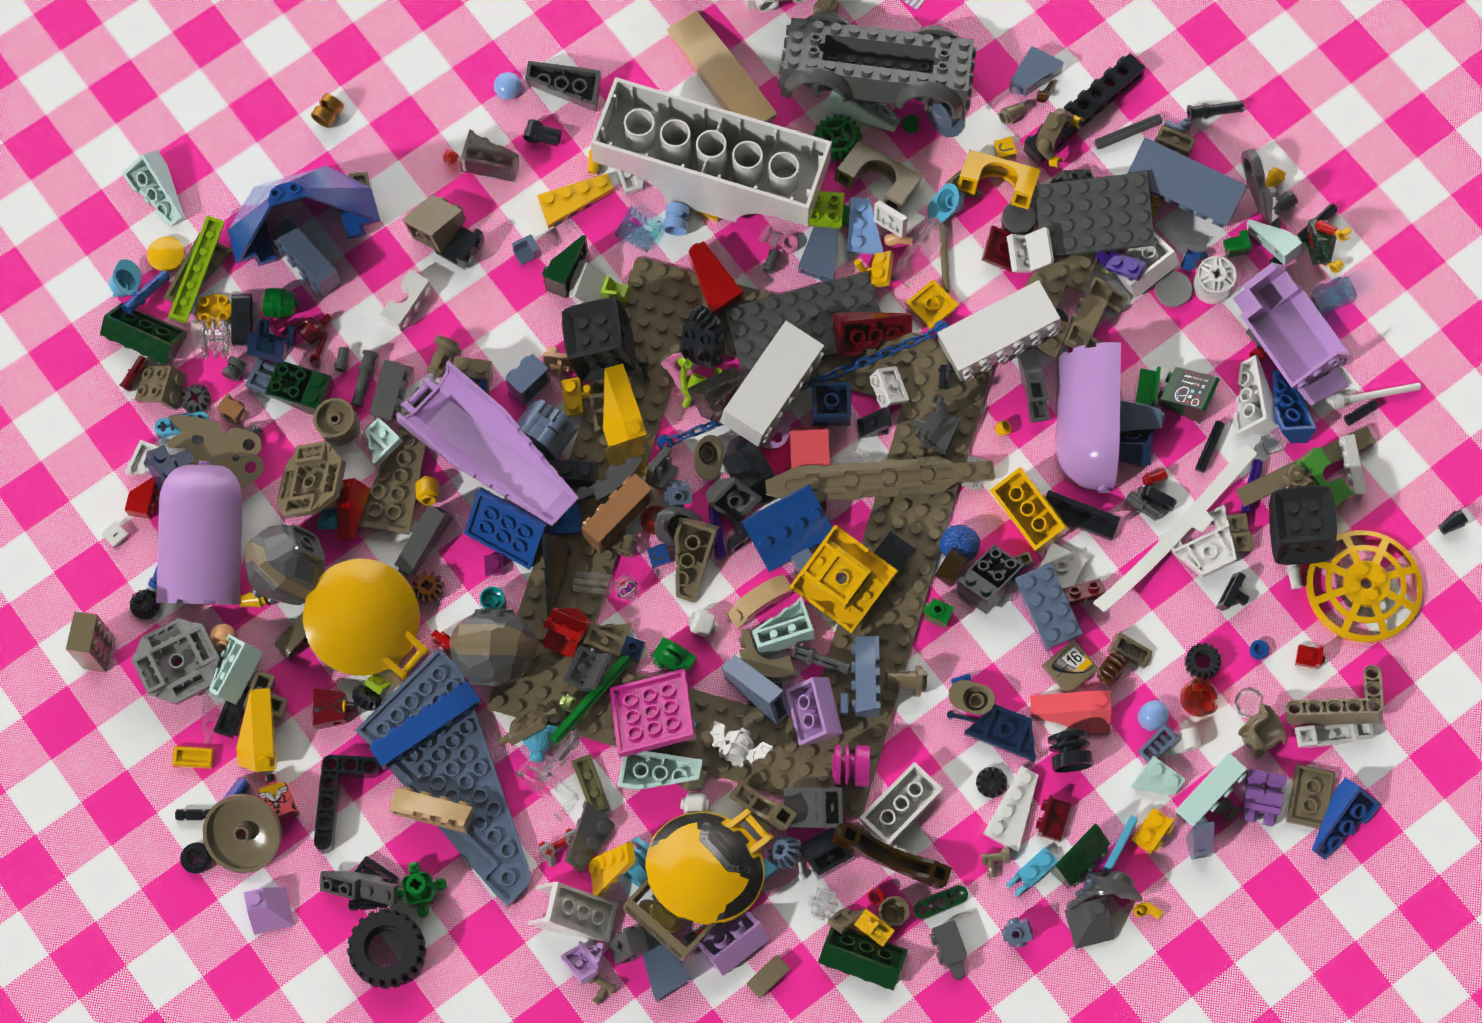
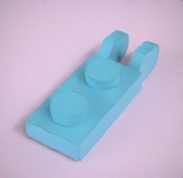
M1044 847L1016 872V875L1006 883V886L1010 888L1020 879L1024 885L1015 891L1014 895L1018 897L1051 870L1058 860Z

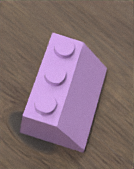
M812 677L786 689L799 746L829 740L842 734L829 677Z
M747 910L741 916L731 921L719 923L698 947L718 972L724 976L743 960H746L757 949L764 946L770 940V937L761 923Z

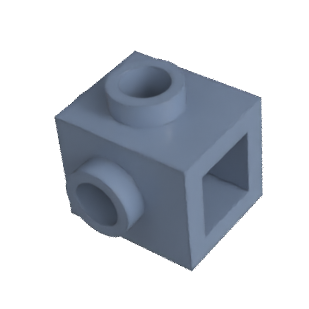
M671 480L665 486V491H662L664 502H668L670 507H684V504L693 503L690 484L687 480Z
M1019 917L1007 920L1008 923L1004 926V930H1002L1004 941H1008L1009 947L1015 945V948L1027 945L1026 942L1034 939L1029 917L1019 920Z

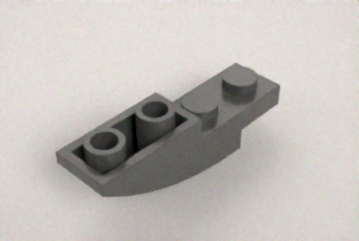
M1029 348L1017 355L1022 388L1024 387L1029 421L1030 423L1049 421L1048 394L1042 366L1036 348Z
M636 456L630 457L622 465L615 464L610 466L608 471L605 472L606 480L599 479L593 483V486L588 488L584 486L577 489L575 494L579 499L576 501V504L579 505L592 498L596 499L597 504L609 499L614 490H619L623 486L622 483L627 477L637 474L643 464L641 456L638 458Z
M322 871L320 873V891L353 900L361 897L391 906L397 904L398 885L385 882V877L348 871Z

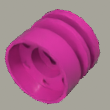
M835 745V751L832 755V775L835 786H840V778L844 777L845 786L847 787L850 778H854L856 787H869V745H856L854 754H850L849 745H845V754H841V745Z

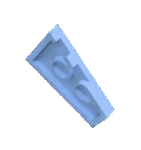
M851 197L847 253L874 255V253L883 252L877 225L873 221L874 214L869 198Z

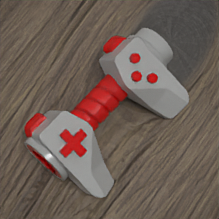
M567 829L564 832V838L550 844L548 841H543L539 844L538 848L549 866L553 867L556 865L555 850L567 844L570 845L576 829Z

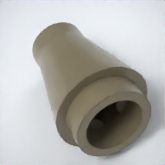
M1020 102L1002 108L998 116L1004 125L1012 124L1027 109L1025 104Z

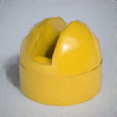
M1002 420L996 424L995 432L999 436H1006L1011 433V426L1006 420Z

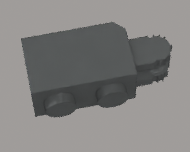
M953 920L933 927L931 930L932 934L929 937L932 945L937 946L939 953H936L939 964H943L945 969L949 968L955 980H961L965 974L962 963L965 961L967 952L956 922Z

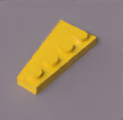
M608 173L539 194L537 197L548 229H550L556 222L564 221L569 218L570 214L585 209L584 206L591 202L595 203L614 191Z
M624 843L591 859L589 872L591 873L593 895L602 898L603 892H607L611 888L610 885L619 880L620 874H625L635 863L634 843Z

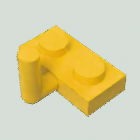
M891 251L874 253L871 268H866L860 259H856L854 265L860 273L869 272L873 288L889 286L894 254Z
M578 377L561 380L565 414L568 418L585 415L583 399H588L589 395L595 394L593 389L589 385H584L583 392L581 379Z

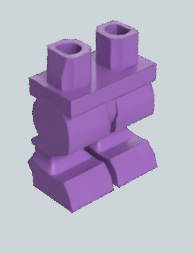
M1249 769L1246 776L1247 785L1244 788L1242 805L1244 821L1255 823L1257 814L1264 815L1262 825L1273 827L1276 818L1280 815L1283 801L1281 789L1286 784L1288 776L1275 773L1267 775L1268 772ZM1264 782H1265V786H1266L1265 791H1264L1263 788H1262V785L1264 784Z

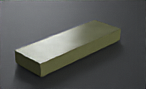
M591 755L573 760L572 764L586 801L601 813L611 810Z

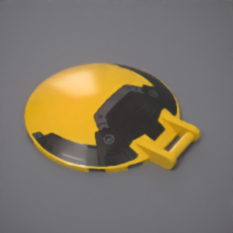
M748 808L732 820L708 812L684 814L667 822L654 835L648 847L645 860L648 884L657 900L672 914L679 918L683 917L692 920L693 923L710 925V923L731 921L741 916L754 904L762 889L765 875L764 861L760 850L771 843L775 837L771 833L768 834L751 815L752 812ZM746 820L762 839L757 842L741 823Z

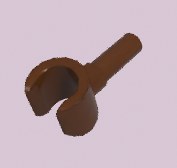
M1053 81L1048 83L1044 92L1038 90L1037 102H1046L1049 90L1054 84Z

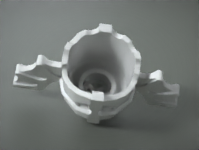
M714 721L713 730L710 731L714 738L712 746L714 748L720 747L718 756L724 757L726 761H731L732 765L736 767L738 765L743 767L747 760L753 765L758 759H766L767 754L774 750L771 745L761 742L754 748V743L750 738L751 732L744 728L729 731L725 737L726 726Z

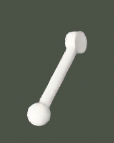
M799 856L797 858L800 872L798 877L800 880H804L806 874L803 872L802 859Z

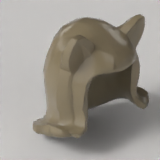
M1260 704L1258 708L1261 711L1248 719L1238 731V735L1242 737L1243 743L1247 747L1254 749L1253 755L1255 759L1262 757L1266 750L1275 747L1280 741H1283V744H1287L1283 724L1275 711L1267 704Z

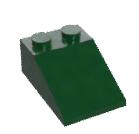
M585 235L580 236L554 257L548 266L544 267L542 276L546 291L567 298L575 270L579 262L584 261L588 252Z

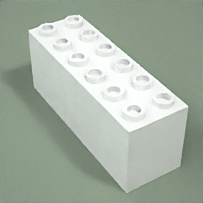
M1038 280L937 332L939 344L961 382L963 380H971L980 371L986 372L990 370L992 365L996 363L1001 364L1007 361L1009 356L1013 354H1021L1026 350L1025 348L1031 345L1036 346L1043 341L1042 339L1048 336L1053 337L1057 335L1059 330H1061V319Z
M785 321L723 410L720 422L758 447L761 442L765 443L771 435L772 429L776 428L780 422L783 412L786 413L791 406L793 397L796 398L803 384H806L811 377L813 369H816L820 364L821 358L824 355L822 352L824 345L788 321Z

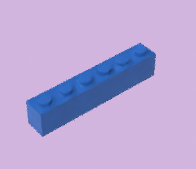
M468 681L457 684L452 692L442 694L438 697L437 702L424 706L421 709V713L408 717L403 725L393 727L384 738L379 737L371 743L372 746L369 749L383 770H386L482 705L481 699Z

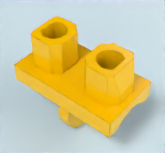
M867 908L854 924L882 947L895 932L893 928Z

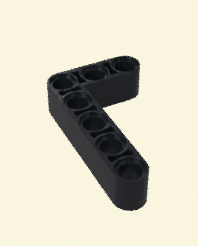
M327 755L322 760L314 833V845L319 852L327 854L334 848L341 777L376 778L381 772V766L374 757ZM330 762H337L334 769H327V765ZM349 763H356L354 770H347ZM369 764L376 765L375 770L371 772L367 771L366 768ZM328 781L335 782L331 789L325 788ZM327 800H332V801H333V804H332L331 807H329V808H324V807H323V804H324L325 801H327ZM324 820H331L327 828L321 827ZM328 839V845L320 847L319 843L321 840Z

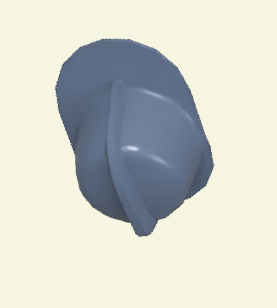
M933 103L932 110H927L930 121L940 135L955 137L962 132L964 128L963 118L954 119L953 111L947 103Z

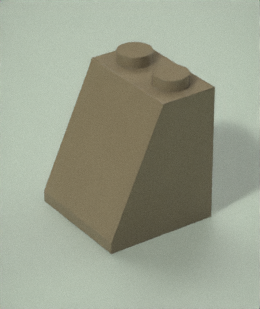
M431 195L405 216L402 221L413 239L442 253L466 221V217L463 213L464 210L459 205H452L441 196L438 198L435 195Z

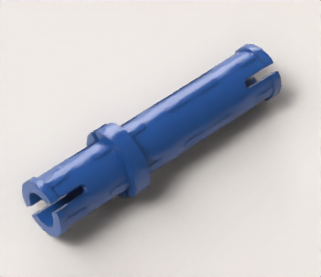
M161 270L140 291L133 293V297L122 305L123 310L130 315L137 307L144 305L146 299L170 279L169 275Z

